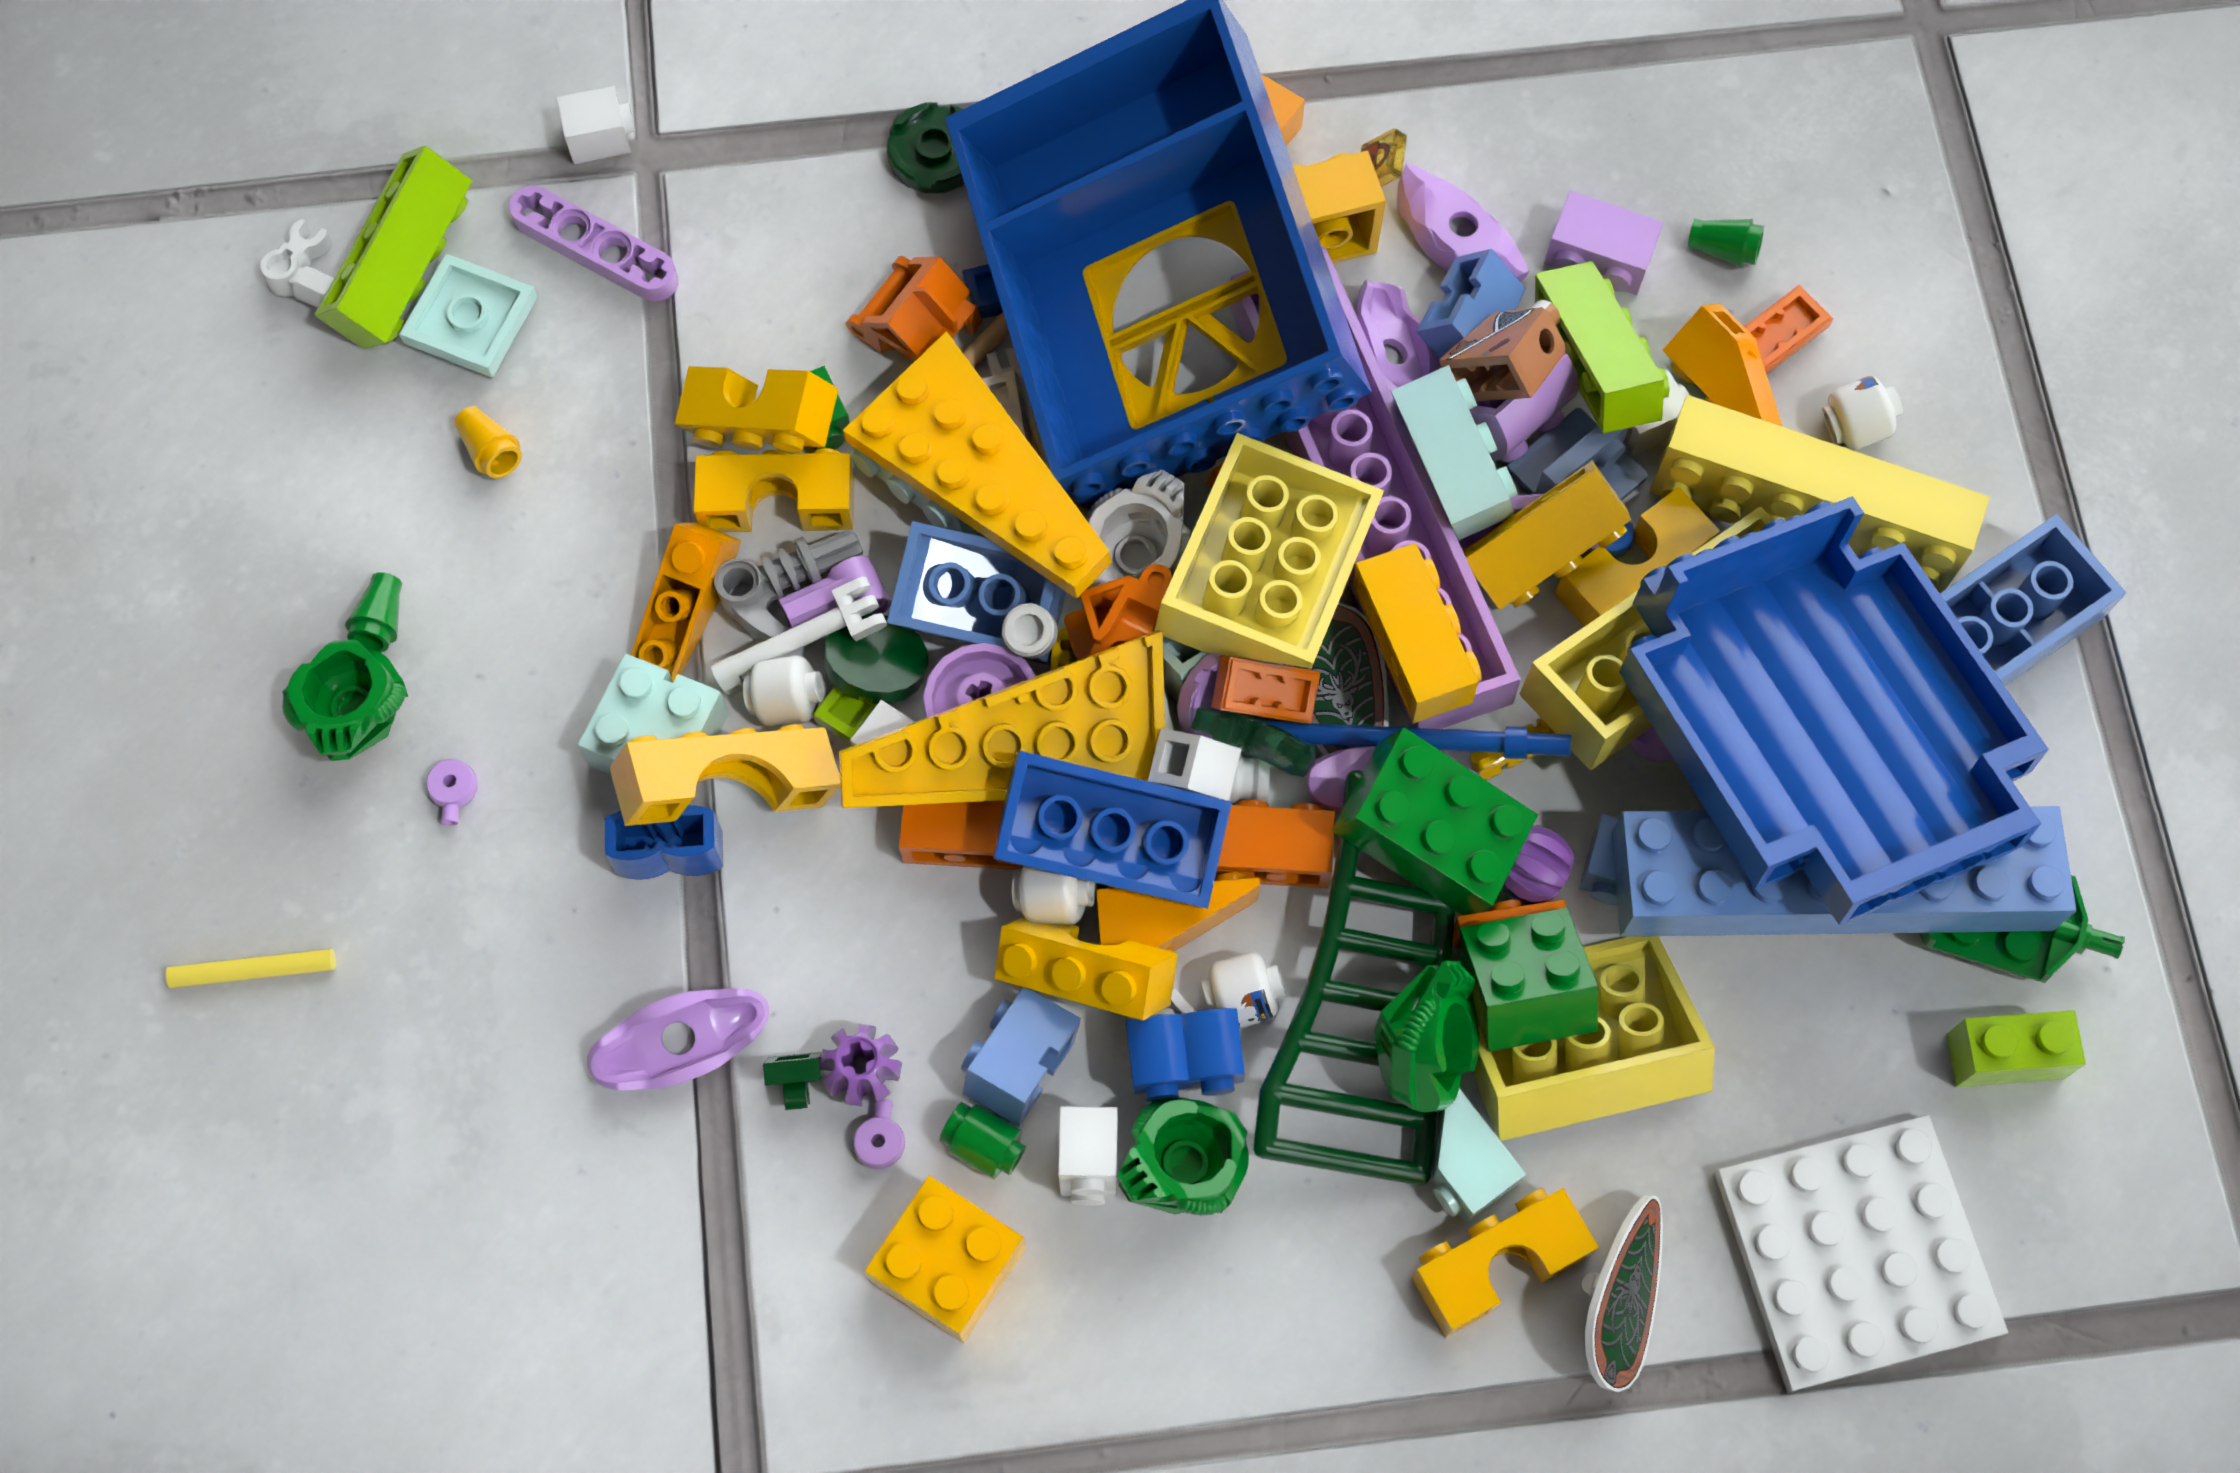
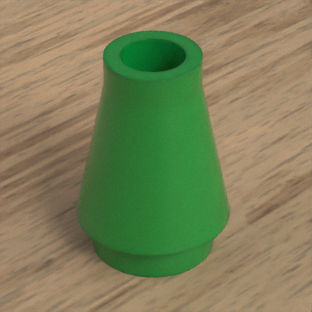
M1694 219L1690 230L1688 248L1702 251L1743 268L1744 263L1756 265L1762 245L1764 226L1753 224V219Z
M384 572L372 575L368 587L345 622V627L348 630V640L356 639L365 648L376 650L380 653L388 650L389 645L397 640L399 598L402 588V582L399 578Z

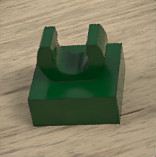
M822 1052L768 1057L764 1061L765 1086L783 1084L785 1110L808 1108V1104H810L808 1081L821 1080L825 1074L820 1065Z

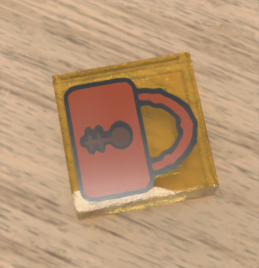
M1396 128L1370 140L1361 147V152H1369L1381 187L1402 176L1407 135Z

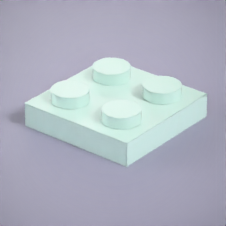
M445 254L399 335L406 345L493 378L536 302L538 295L533 286Z

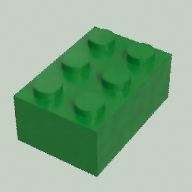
M1403 727L1378 742L1332 832L1459 914L1469 915L1494 905L1538 814Z

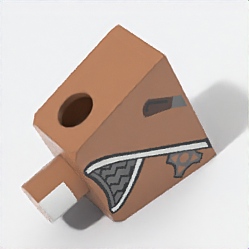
M1546 300L1537 301L1529 309L1495 312L1449 350L1439 362L1442 368L1449 365L1456 381L1463 378L1467 380L1475 401L1531 398L1566 352V345L1556 327L1560 322V313L1556 306Z

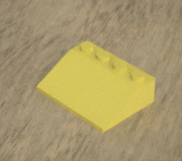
M1237 433L1163 597L1154 631H1163L1164 637L1205 653L1312 668L1384 490Z
M1659 936L1625 937L1583 947L1598 984L1597 1032L1488 1052L1476 1016L1479 1031V1055L1474 1074L1483 1104L1500 1141L1712 1091L1715 1046Z

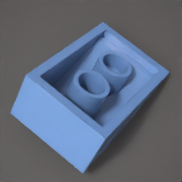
M912 521L887 623L966 645L987 643L1008 648L1002 636V625L1005 617L1013 608L1026 603L1039 605L1054 617L1058 628L1066 591L986 537ZM1052 649L1047 654L1038 658H1022L1049 665Z

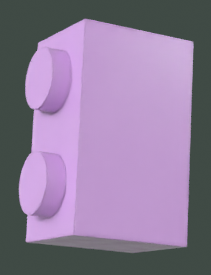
M1570 190L1551 237L1544 264L1557 269L1593 261L1603 279L1608 278L1611 281L1615 292H1628L1637 295L1664 222Z

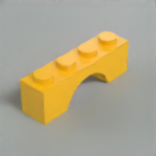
M799 724L788 725L777 731L756 732L753 728H742L728 735L707 736L705 732H691L679 738L657 740L652 735L640 736L628 741L609 766L625 826L676 821L694 799L697 783L712 778L732 779L751 787L765 799L774 812L822 808L840 787V775L826 728L804 729V726Z

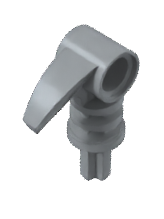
M848 529L809 546L804 537L794 540L796 551L787 554L784 548L778 549L779 558L773 561L767 555L761 556L763 565L758 567L751 561L741 558L726 561L718 568L714 577V585L723 611L728 617L736 620L746 631L762 641L787 631L788 629L767 611L769 604L783 598V589L790 587L793 592L799 591L800 582L807 580L810 585L822 580L820 574L831 570L838 563L854 556L863 555L861 543L853 530ZM748 584L753 586L750 592L743 596H732L729 594L738 585Z

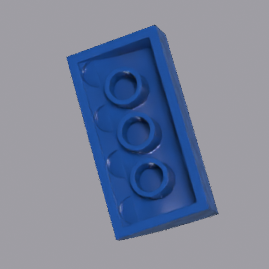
M1018 751L1014 756L993 859L1208 909L1232 801Z

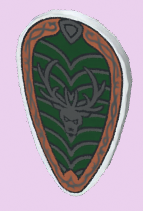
M1338 603L1312 668L1293 665L1286 666L1321 672L1311 723L1388 727L1389 706L1383 654L1367 617L1355 607ZM1316 745L1323 756L1351 747Z
M1644 1195L1632 1207L1615 1237L1601 1273L1591 1272L1582 1281L1583 1290L1592 1297L1585 1327V1351L1590 1373L1599 1387L1612 1392L1623 1391L1633 1384L1641 1372L1648 1351L1659 1288L1663 1243L1662 1209L1660 1200L1655 1195Z

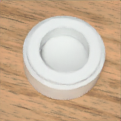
M1031 603L1021 604L1013 608L1004 619L1002 625L1004 642L1011 651L1021 657L1029 659L1041 657L1053 648L1057 640L1058 628L1054 617L1039 605Z

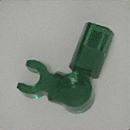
M1198 708L1190 727L1196 731L1213 735L1212 739L1240 748L1245 752H1250V755L1293 776L1304 777L1310 770L1316 756L1315 745L1279 727L1268 725L1266 720L1255 715L1223 710L1218 713L1209 709Z

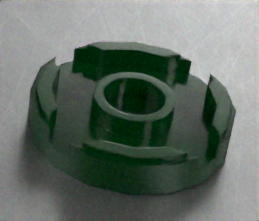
M925 102L908 108L894 120L887 139V158L894 175L907 187L923 193H946L965 184L945 120L946 117L963 110L962 108L951 104L950 108L938 106V102Z
M866 614V615L862 616L861 618H862V620H863V619H865V618H867V617H870V616H872V615H874V614ZM884 615V618L887 622L888 616ZM888 623L883 629L858 641L852 638L847 626L829 634L824 645L823 669L830 682L846 696L859 700V696L873 698L872 704H878L880 700L887 704L905 700L918 691L928 667L927 648L919 634L914 630Z

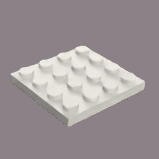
M1929 1115L1722 1168L1714 1173L1787 1393L2000 1337L2008 1333Z

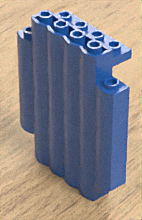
M1853 496L1833 504L1829 501L1821 502L1810 508L1804 515H1795L1787 520L1783 518L1776 519L1765 525L1759 532H1750L1741 538L1739 536H1731L1718 543L1713 549L1703 550L1696 555L1691 553L1681 555L1667 566H1661L1649 572L1640 582V588L1633 601V605L1653 635L1640 638L1628 648L1627 656L1619 671L1754 888L1778 882L1803 869L1838 925L1859 919L1886 904L1906 899L1933 884L1952 879L1979 864L1999 859L2025 845L2042 823L2013 782L2031 773L2049 750L1904 542L1885 550L1875 547L1864 552L1859 557L1856 556L1848 541L1864 512Z

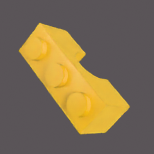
M688 366L674 424L692 433V440L707 447L722 448L723 442H732L745 449L762 450L763 444H772L774 447L784 451L801 453L803 446L825 447L838 388L810 371L768 369L763 389L755 400L758 385L733 370L724 367Z
M824 448L815 450L813 453L790 454L784 450L772 449L764 451L762 454L739 455L733 451L720 450L711 453V455H696L694 514L697 522L722 533L752 532V518L756 506L769 496L785 495L797 501V511L803 531L854 530L855 475L850 453H841L834 449Z
M1677 487L1639 517L1634 529V540L1644 550L1648 561L1637 565L1625 564L1615 559L1605 547L1600 548L1599 546L1585 556L1583 562L1578 567L1561 577L1555 595L1584 627L1639 590L1641 580L1649 572L1658 567L1667 566L1681 555L1693 553L1719 535L1720 530L1680 487Z
M1024 917L1001 926L994 976L996 980L1142 1021L1169 1007L1171 1004L1178 953L1131 940L1117 945L1086 943L1078 940L1079 926L1035 923L1027 921Z
M1544 1188L1538 1189L1515 1203L1519 1211L1515 1215L1502 1222L1499 1221L1496 1214L1492 1215L1466 1231L1471 1238L1470 1240L1451 1249L1446 1241L1418 1257L1422 1266L1416 1269L1411 1279L1445 1338L1493 1312L1501 1304L1489 1279V1265L1493 1258L1503 1254H1513L1525 1259L1532 1266L1543 1284L1589 1258L1599 1248L1564 1188L1549 1196Z

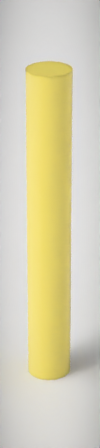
M333 949L171 966L166 969V982L169 988L330 971L335 970L336 958Z

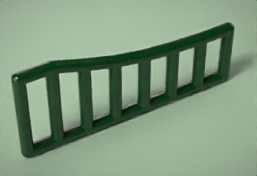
M1353 770L1347 774L1342 810L1363 771ZM1339 836L1322 934L1308 980L1285 1037L1259 1090L1253 1150L1256 1156L1261 1159L1422 1186L1431 1179L1437 1112H1419L1400 1103L1287 1083L1301 1052L1380 1067L1376 1043L1310 1031L1322 1001L1381 1012L1399 994L1397 992L1330 980L1339 949L1423 966L1437 965L1440 967L1443 961H1451L1456 911L1422 889L1355 876L1359 849ZM1351 897L1432 913L1431 945L1345 928ZM1280 1105L1413 1128L1410 1161L1277 1138Z

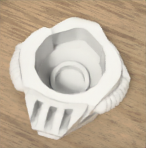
M1160 470L1138 478L1132 489L1123 490L1117 488L1106 493L1091 506L1087 515H1085V519L1110 551L1112 563L1090 585V588L1128 575L1139 579L1144 569L1153 564L1166 566L1173 577L1191 537V530L1183 524L1185 487L1183 481L1164 470Z

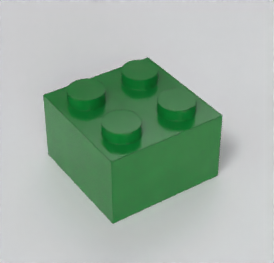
M1568 907L1460 927L1461 965L1476 980L1470 998L1488 1052L1598 1031V984Z

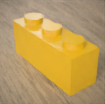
M1592 460L1514 514L1515 516L1510 517L1464 549L1463 553L1473 575L1497 608L1501 610L1510 603L1514 608H1517L1532 599L1540 590L1537 584L1553 573L1557 578H1561L1578 567L1583 562L1580 555L1597 543L1600 548H1604L1618 540L1626 533L1627 529L1624 525L1631 521L1628 509Z
M1413 543L1357 562L1353 580L1354 590L1412 723L1414 724L1473 703L1478 682L1482 680L1480 666L1474 653L1471 650L1465 652L1458 637L1461 633L1458 616L1451 604L1444 606L1437 590L1440 588L1439 575L1433 561L1430 558L1424 560L1417 544Z

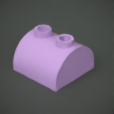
M1564 354L1531 398L1476 401L1477 407L1469 411L1475 424L1479 425L1486 422L1497 447V451L1490 453L1492 460L1511 462L1520 458L1528 450L1526 438L1536 430L1538 432L1549 431L1563 421L1564 416L1560 409L1576 397L1579 391L1576 370L1568 354Z

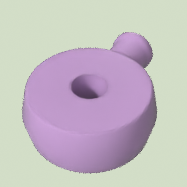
M448 759L441 761L430 770L427 776L428 795L434 803L442 807V824L449 826L457 825L459 823V808L470 803L477 791V777L474 770L460 760ZM451 782H456L452 787H448Z
M882 1099L878 1103L875 1101L874 1118L863 1122L856 1130L853 1138V1150L857 1159L863 1165L872 1169H885L894 1165L901 1158L905 1149L904 1133L901 1127L891 1120L893 1102ZM884 1139L885 1143L882 1147L876 1148L873 1146L875 1140Z

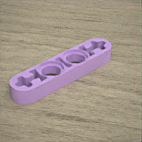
M536 185L525 186L518 189L512 195L509 201V211L517 229L523 234L643 299L652 302L663 301L675 293L678 287V275L672 259L666 253L545 188ZM539 205L541 206L544 216L531 212L526 217L524 212L526 208L535 210ZM546 218H548V219L551 220L550 223H549V226H548V223H547V221H546ZM570 224H581L586 227L584 236L576 241H566L560 237V234ZM612 245H619L627 249L626 256L619 262L607 263L601 259L603 251ZM638 259L642 269L637 267ZM662 270L664 275L662 280L654 277L650 282H647L644 271L656 275Z

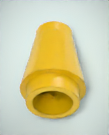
M467 407L458 413L454 420V426L458 430L477 471L496 479L512 473L522 459L519 440L483 413L478 407Z

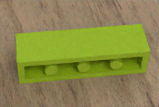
M426 145L403 153L314 316L362 349L390 343L402 328L403 319L400 316L407 303L412 302L424 287L425 279L422 275L429 262H433L445 248L447 239L443 236L450 223L457 220L464 212L468 204V199L465 195L473 180Z
M1593 261L1535 273V303L1539 300H1546L1558 309L1561 318L1556 327L1566 345L1565 354H1568L1576 370L1579 392L1602 433L1661 421L1663 416V399L1667 398L1670 392L1667 374L1664 368H1657L1652 360L1647 340L1644 337H1638L1633 328L1628 309L1626 307L1621 308L1618 304L1611 281L1608 278L1603 279Z

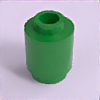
M963 1102L952 1112L939 1138V1141L949 1146L948 1153L992 1179H996L1001 1172L1011 1175L1026 1149V1146L1019 1142L1022 1130L977 1104L970 1107Z

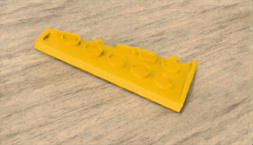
M947 331L843 429L846 442L1076 599L1112 563L1108 548Z
M1154 631L839 751L842 808L1005 800L1014 756L1018 751L1148 781L1160 729H1165L1163 631Z

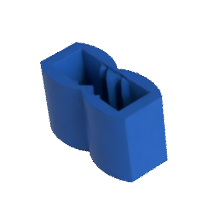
M688 805L680 817L673 822L625 826L622 813L619 811L605 818V855L615 873L628 879H651L661 876L668 871L685 876L706 875L724 867L723 831L714 811L697 805Z
M1237 1008L1210 1009L1185 1014L1156 1015L1143 1021L1138 1019L1126 1020L1134 1094H1145L1146 1101L1177 1099L1179 1097V1090L1187 1088H1201V1094L1204 1096L1224 1095L1235 1091L1234 1084L1244 1082L1245 1069Z

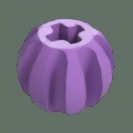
M1533 825L1502 890L1513 900H1520L1525 905L1545 903L1553 900L1565 885L1573 868L1574 854L1568 843L1554 830L1540 825Z
M859 1024V1031L854 1036H847L843 1027L831 1036L832 1041L838 1047L834 1050H822L820 1065L824 1071H832L823 1078L822 1083L831 1096L834 1097L847 1090L845 1096V1104L862 1107V1099L867 1094H874L878 1103L891 1093L883 1083L886 1080L899 1081L902 1062L889 1059L897 1053L899 1047L889 1034L874 1040L876 1034L875 1026ZM859 1057H865L867 1061V1072L863 1074H856L854 1070L856 1067L855 1059Z

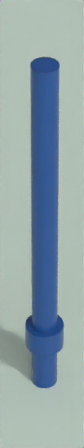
M1250 721L1249 741L1335 746H1377L1378 742L1403 727ZM1506 726L1505 732L1405 727L1439 750L1504 753L1505 759L1527 760V754L1571 756V735L1528 733V727Z

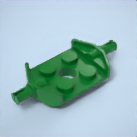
M2071 875L2076 912L2054 931L1919 933L1927 948L2042 983H2046L2075 953L2082 954L2085 949L2118 959L2125 941L2124 936L2097 930L2088 924L2089 919L2076 876Z

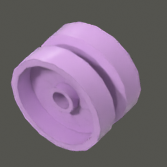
M987 643L962 646L944 656L928 675L923 694L926 717L934 716L1036 677L1025 659L1006 647Z

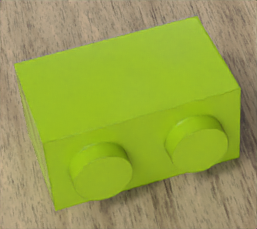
M2075 1010L1965 1018L1946 1034L1956 1088L2064 1080L2086 1065Z

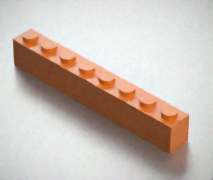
M1254 799L1242 800L1237 805H1231L1216 876L1224 873L1238 872L1245 874L1246 879L1259 878L1260 885L1328 889L1333 870L1334 832H1332V829L1334 827L1335 811L1322 810L1320 805L1314 803H1296L1291 805L1290 808L1269 807L1267 802ZM1005 800L903 805L899 843L903 863L1016 870L1023 867L1022 865L993 859Z

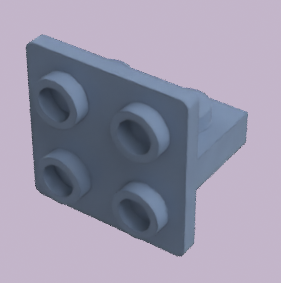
M1575 408L1563 418V421L1558 426L1547 431L1529 446L1523 456L1512 460L1507 468L1510 475L1529 494H1545L1593 460L1621 501L1643 484L1648 476L1647 471L1625 451L1626 446L1623 444L1629 428L1603 434L1598 424L1581 408Z

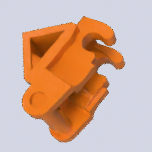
M898 256L892 264L893 272L858 315L852 314L845 323L848 330L854 336L878 352L894 350L900 352L907 359L916 361L946 331L953 339L963 327L967 334L973 336L982 325V318L977 306L968 301L971 291L940 256L914 257L912 260L904 256Z
M1153 564L1144 569L1139 579L1128 575L1086 589L1080 595L1084 608L1071 612L1064 618V624L1075 658L1081 660L1154 632L1161 602L1172 580L1170 570L1164 565Z

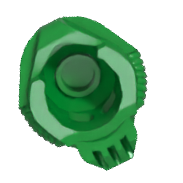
M356 639L337 640L324 646L310 663L301 664L297 668L288 686L282 691V708L287 722L298 731L305 729V732L322 756L327 755L331 761L350 760L388 737L396 712L402 706L405 697H408L404 681L385 655L376 650L365 648Z
M1443 961L1440 967L1428 965L1380 1012L1374 1029L1380 1072L1384 1085L1392 1098L1419 1112L1442 1111L1453 1104L1459 1091L1462 1073L1475 1071L1478 1061L1479 1031L1475 1011L1469 999L1474 990L1476 980L1462 967L1460 961Z
M1183 1098L1155 1100L1144 1107L1136 1116V1120L1133 1121L1130 1136L1135 1143L1128 1152L1117 1175L1120 1181L1118 1185L1129 1202L1171 1214L1190 1213L1199 1216L1213 1215L1219 1212L1221 1214L1232 1203L1247 1173L1249 1152L1246 1136L1248 1131L1235 1112L1218 1108L1210 1103Z

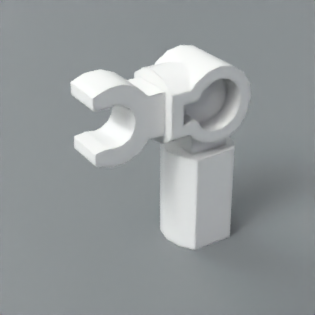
M299 219L290 228L289 242H284L279 249L268 252L260 262V269L270 291L274 295L279 297H291L294 295L297 299L318 308L334 277L312 268L311 260L321 257L330 249L331 239L327 230L323 228L314 238L306 239L310 234V230L306 221Z

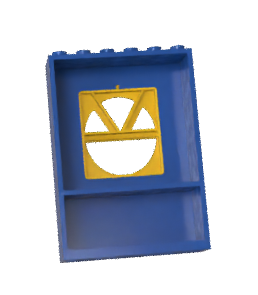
M1186 0L945 118L1051 473L1062 488L1088 510L1100 497L1117 488L1123 490L1132 489L1137 479L1143 475L1164 470L1177 478L1189 472L1198 473L1212 468L1218 459L1227 456L1237 433L1263 443L1264 439L1280 432L1300 430L1306 427L1311 422V419L1326 412L1346 410L1354 406L1359 401V398L1372 393L1247 34L1223 0ZM1187 237L1211 239L1235 251L1251 271L1114 333V309L1117 296L1125 278L1140 259L1164 243ZM1258 294L1260 302L1259 322L1254 340L1250 343L1245 342L1210 315L1248 296ZM1188 324H1190L1238 362V366L1226 378L1210 388L1189 394H1175V382ZM1166 334L1154 386L1149 387L1139 381L1128 370L1121 356L1124 352Z

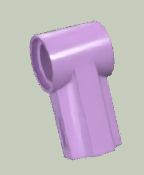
M864 555L848 558L833 567L828 573V578L778 599L790 629L837 608L838 604L831 590L860 577H867L871 589L854 598V601L865 596L875 595L879 607L869 614H883L891 605V600L870 558Z

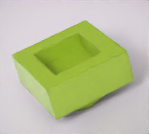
M834 686L813 715L815 722L850 744L851 738L877 704H872L873 698L859 696V700L848 697Z

